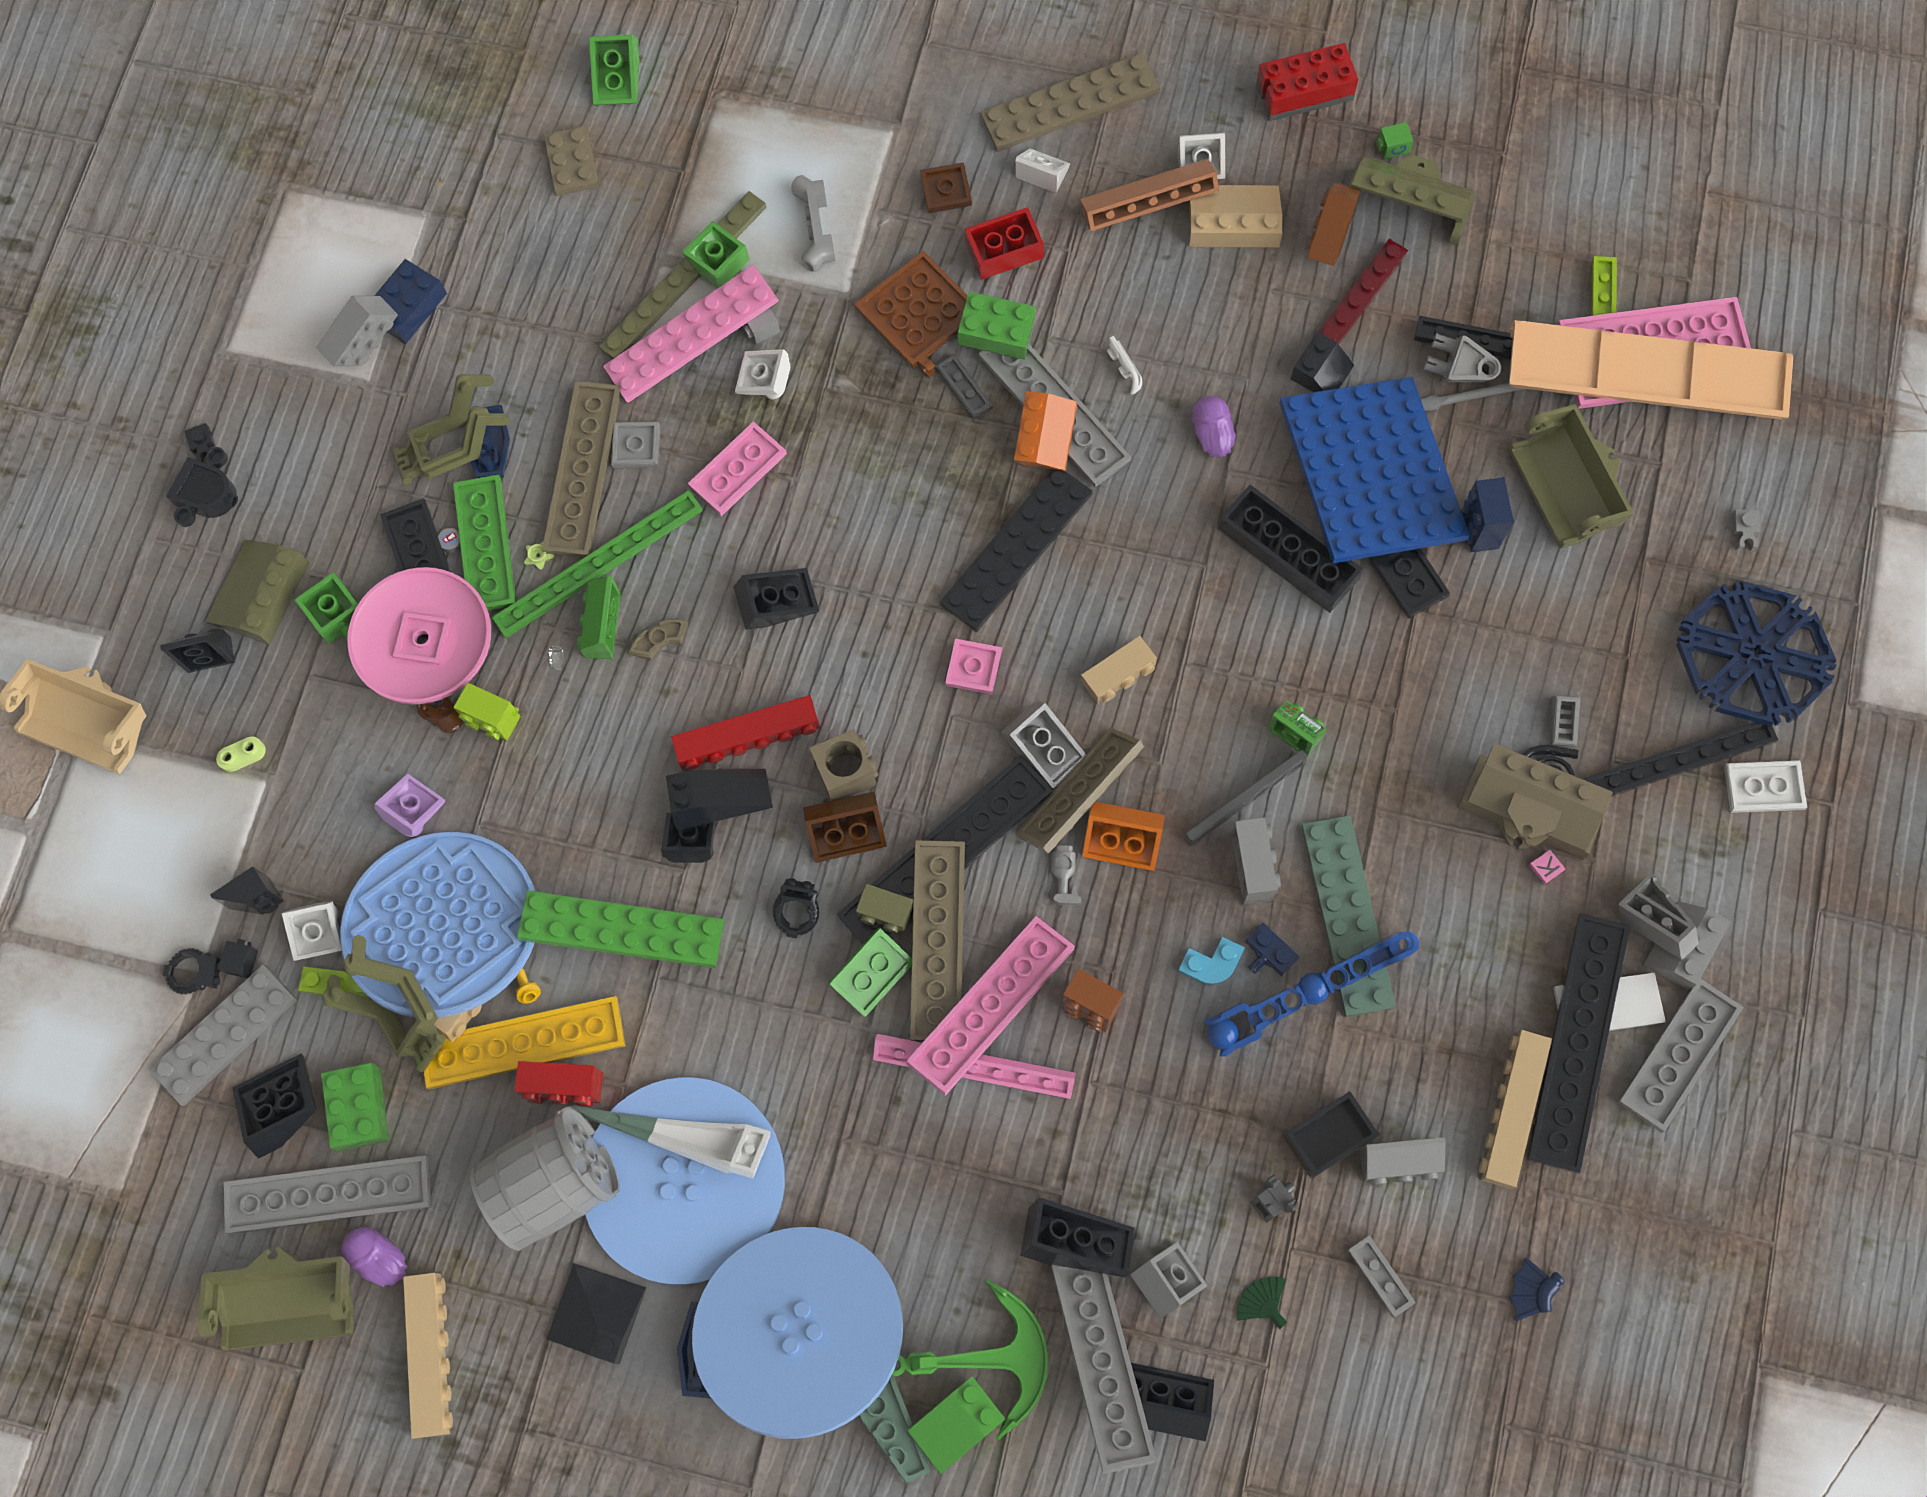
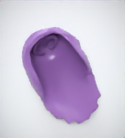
M1205 396L1198 400L1192 408L1191 421L1193 423V430L1204 452H1208L1211 457H1224L1227 453H1231V447L1234 446L1236 437L1231 413L1223 399L1217 396Z
M365 1226L356 1228L344 1237L340 1254L350 1264V1268L355 1270L365 1280L376 1283L381 1287L385 1285L393 1286L406 1275L405 1269L407 1265L404 1262L405 1256L401 1253V1250L375 1229Z

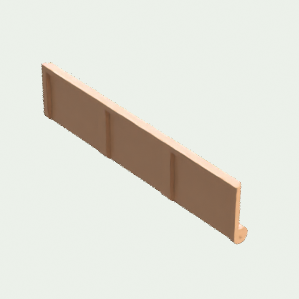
M1513 320L1510 337L1513 338L1509 374V385L1511 387L1782 420L1783 418H1789L1793 368L1792 353Z

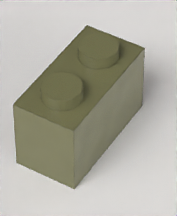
M866 884L856 913L860 917V921L868 925L878 923L884 925L883 929L889 932H905L913 910L914 901L913 899Z

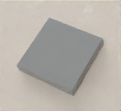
M615 422L612 440V467H658L660 423Z

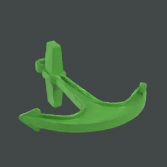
M987 1279L985 1283L989 1286L1000 1305L1013 1318L1015 1323L1013 1340L1002 1348L936 1357L931 1352L909 1353L905 1359L899 1355L897 1361L899 1368L896 1371L894 1370L891 1376H899L904 1371L909 1375L932 1374L937 1368L1004 1369L1010 1371L1019 1382L1020 1392L1018 1399L1007 1413L1006 1420L1003 1421L996 1436V1439L1000 1440L1002 1436L1019 1425L1037 1404L1047 1378L1048 1351L1041 1326L1031 1310L1012 1293Z

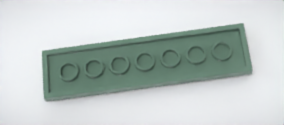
M1351 815L1305 823L1301 826L1333 965L1380 941ZM1356 959L1353 962V970L1356 973L1363 972L1365 969L1364 962L1361 959ZM1387 967L1339 989L1345 1017L1390 1010L1396 1007ZM1334 970L1337 984L1342 981V974L1340 971Z

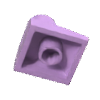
M406 774L375 803V810L383 821L405 836L414 837L422 832L424 824L445 803V799L411 775Z

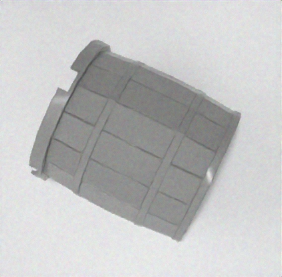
M565 1107L556 1112L554 1118L534 1126L532 1129L514 1138L471 1168L469 1175L471 1189L477 1205L498 1238L511 1249L520 1251L528 1245L552 1235L581 1216L589 1213L602 1201L612 1200L620 1190L616 1169L605 1146L597 1147L591 1137L595 1130L578 1111L571 1107Z

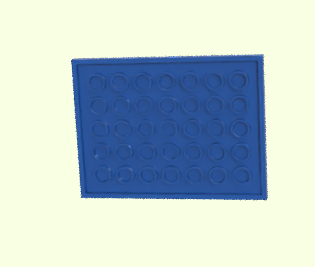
M1413 377L1282 397L1279 404L1332 563L1468 540L1470 536Z

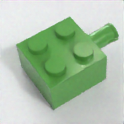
M333 572L294 599L320 635L329 644L341 635L348 640L350 621L359 604Z

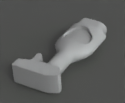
M1057 845L1054 848V852L1051 853V870L1058 879V894L1054 896V903L1064 906H1081V897L1077 894L1076 885L1073 886L1072 894H1068V879L1075 871L1073 846Z

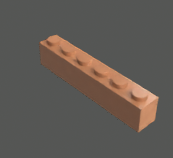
M1205 159L1081 198L1080 202L1084 220L1090 231H1094L1218 192L1217 172L1209 159Z

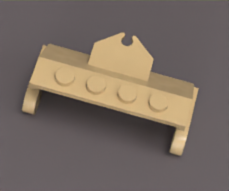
M27 658L0 693V709L7 712L14 711L25 698V713L14 726L15 732L120 775L134 756L141 725L146 717L141 704L113 693L109 685L105 682L102 683L98 670H94L93 676L86 677V674L91 671L89 666L61 672Z

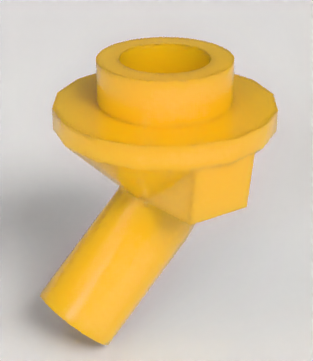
M521 969L516 976L520 986L515 989L516 998L523 1004L532 1003L540 996L541 989L536 982L529 983L525 970Z

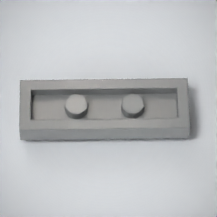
M1370 1235L1347 1250L1393 1318L1416 1303Z

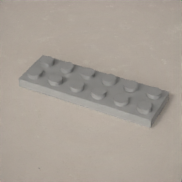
M262 965L153 1065L149 1071L180 1105L185 1106L286 1012L297 999L267 966Z
M1700 979L1697 986L1690 989L1617 1103L1660 1132H1665L1744 1007Z

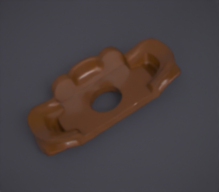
M448 697L443 698L442 705L436 708L430 706L429 703L416 704L418 714L424 720L431 722L433 726L437 725L445 733H452L463 724V720L458 717L459 714Z

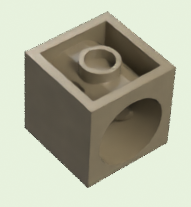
M855 729L810 747L814 763L831 801L850 797L877 785L875 777L878 776L876 765L872 756L867 757L869 752L863 735L858 736ZM853 755L858 757L862 763L858 770L850 776L840 777L829 771L833 761L840 756Z

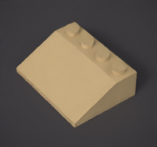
M1218 185V192L1189 200V247H1280L1282 238V209L1279 186Z

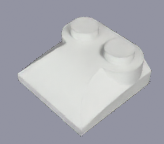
M784 349L745 351L735 392L745 395H765L769 399L779 398L785 391L790 371L788 353Z
M333 901L302 906L282 913L294 961L341 951L340 930L337 921L338 910Z

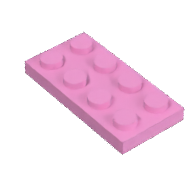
M753 421L688 483V486L722 516L769 472L787 452Z

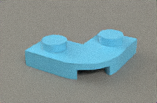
M1222 937L1212 959L1189 948L1178 972L1202 984L1221 983L1231 977L1245 947Z

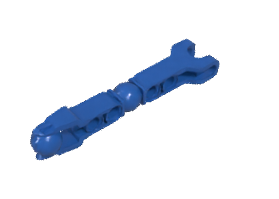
M1409 931L1395 933L1329 967L1325 972L1321 971L1304 975L1298 984L1293 985L1294 989H1285L1254 1005L1248 1006L1245 1003H1239L1218 1015L1206 1018L1203 1024L1209 1026L1207 1029L1208 1041L1213 1047L1221 1050L1220 1056L1226 1057L1236 1049L1261 1038L1263 1029L1298 1011L1302 1005L1320 1004L1327 999L1329 993L1334 992L1333 989L1344 988L1414 954L1419 949V939L1414 933ZM1401 939H1404L1406 942L1405 949L1403 950L1399 946ZM1356 959H1361L1365 964V969L1361 973H1356L1353 970V962ZM1334 970H1338L1342 974V981L1337 985L1330 981V974ZM1288 993H1294L1297 996V1003L1294 1007H1288L1284 1002L1285 996ZM1266 1004H1271L1275 1009L1274 1016L1269 1019L1264 1018L1262 1015V1008ZM1244 1010L1248 1015L1247 1021L1253 1025L1254 1032L1239 1039L1237 1025L1228 1018Z

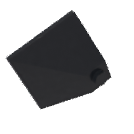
M302 1053L233 1087L243 1142L258 1159L281 1148L317 1110Z
M574 1263L546 1339L614 1364H620L646 1287Z

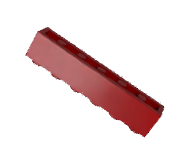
M811 695L680 733L671 736L678 763L682 770H693L706 762H720L723 760V757L729 755L740 756L745 754L746 750L753 748L764 749L770 743L776 741L787 742L796 735L802 734L806 736L816 732V729H820Z

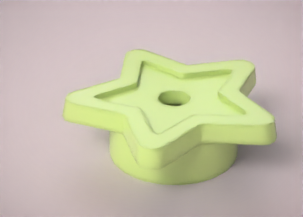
M543 542L532 546L527 545L528 557L524 564H535L540 570H543L545 562L554 558V554H547L542 551Z

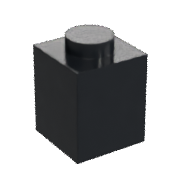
M237 939L236 943L227 941L218 970L229 975L249 978L258 955V950L251 947L252 943L246 940Z

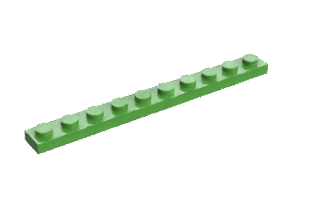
M688 490L499 612L492 619L507 639L587 587L588 583L601 578L703 511L702 507Z

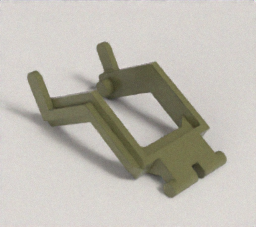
M458 375L454 385L449 414L407 431L409 440L406 447L402 449L395 447L392 449L403 484L408 485L412 482L413 478L423 474L429 480L478 459L486 426H504L510 422L509 416L505 413H489L487 408L474 406L470 409L474 386H491L494 383L491 375ZM466 425L462 447L431 460L425 442Z
M356 935L352 940L351 954H348L344 960L345 971L351 976L360 975L397 985L416 1020L406 1033L395 1012L382 1007L371 998L344 992L341 989V979L336 975H331L327 981V989L322 997L323 1003L328 1007L376 1019L396 1057L414 1056L418 1063L416 1069L419 1072H424L446 1040L445 1036L439 1034L434 1026L438 1017L412 970L365 958L366 939L361 935Z

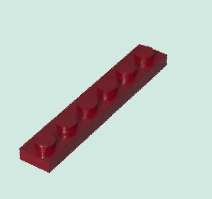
M1388 239L1320 329L1319 333L1340 344L1405 258L1408 249Z

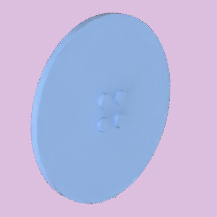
M440 832L408 840L377 859L364 872L351 891L343 911L340 926V943L343 958L345 960L346 956L351 954L353 938L356 935H361L366 939L365 958L412 970L438 1018L472 1010L486 1003L506 988L518 975L530 956L535 942L518 940L517 935L527 891L535 892L534 885L522 864L513 854L501 845L482 836L462 832ZM360 975L352 976L362 991L377 1004L395 1013L415 1017L397 985Z
M693 1077L672 1078L640 1088L619 1102L610 1112L681 1121L747 1124L771 1131L770 1139L753 1179L732 1172L729 1174L604 1124L600 1123L592 1138L598 1148L604 1145L617 1172L620 1190L612 1200L602 1201L585 1216L601 1247L613 1260L633 1274L647 1280L671 1285H689L709 1281L717 1269L733 1253L750 1241L768 1234L772 1230L779 1215L784 1196V1159L779 1141L770 1123L762 1112L741 1093L726 1085L707 1079Z
M816 1227L782 1229L760 1236L738 1249L727 1258L709 1280L702 1293L694 1317L692 1330L694 1361L701 1382L709 1396L733 1421L765 1436L785 1439L808 1438L830 1432L847 1424L867 1409L880 1395L888 1383L899 1358L903 1338V1315L900 1300L890 1275L882 1263L866 1247L848 1236L828 1229Z

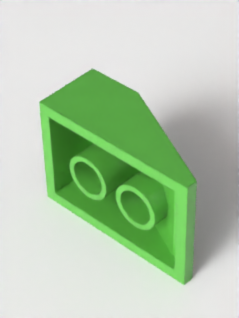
M634 35L589 37L593 105L637 103L639 79L638 38Z
M972 1376L907 1432L941 1475L1006 1419Z

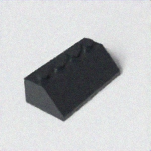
M1131 1363L1148 1430L1206 1442L1212 1414L1214 1380Z

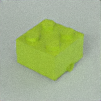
M470 683L466 684L454 706V709L459 714L458 717L465 721L464 725L475 731H478L480 728L486 731L485 734L488 737L497 741L499 738L508 741L521 717L518 713V707L514 708L509 701Z

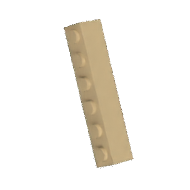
M1521 1030L1516 1036L1513 1035L1510 1040L1509 1050H1512L1510 1060L1507 1059L1503 1068V1074L1506 1075L1505 1082L1500 1084L1497 1093L1500 1103L1498 1109L1495 1108L1492 1113L1491 1123L1494 1124L1492 1133H1488L1485 1141V1148H1488L1486 1158H1482L1479 1166V1173H1482L1481 1181L1510 1190L1517 1186L1552 1041L1551 1038Z
M438 1273L405 1276L403 1279L411 1439L450 1434V1428L453 1427V1416L448 1409V1401H451L452 1394L450 1385H447L450 1362L445 1354V1347H448L449 1343L448 1333L444 1331V1320L447 1319V1308L445 1304L443 1305L442 1294H445L446 1291L445 1280Z

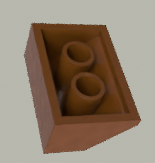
M875 791L803 807L815 863L887 847Z

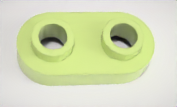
M247 737L221 749L217 754L216 761L218 766L224 771L234 772L262 759L266 748L264 743L258 738ZM250 745H254L251 751L247 750ZM231 755V759L225 761L226 756Z

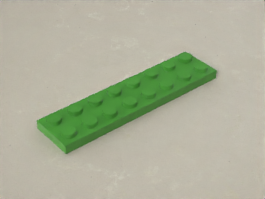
M527 891L517 938L521 941L716 968L724 919Z

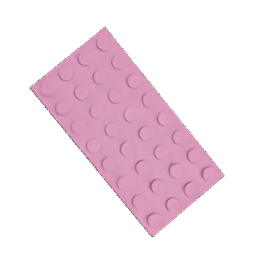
M1737 297L1559 320L1557 323L1560 326L1751 348ZM1574 395L1578 409L1631 402Z

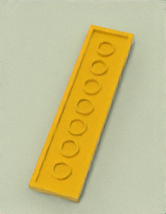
M616 996L465 1029L464 1033L460 1037H456L453 1043L446 1039L437 1054L434 1055L433 1060L424 1071L426 1088L430 1090L516 1071L518 1061L552 1063L624 1047L626 1045L618 998Z

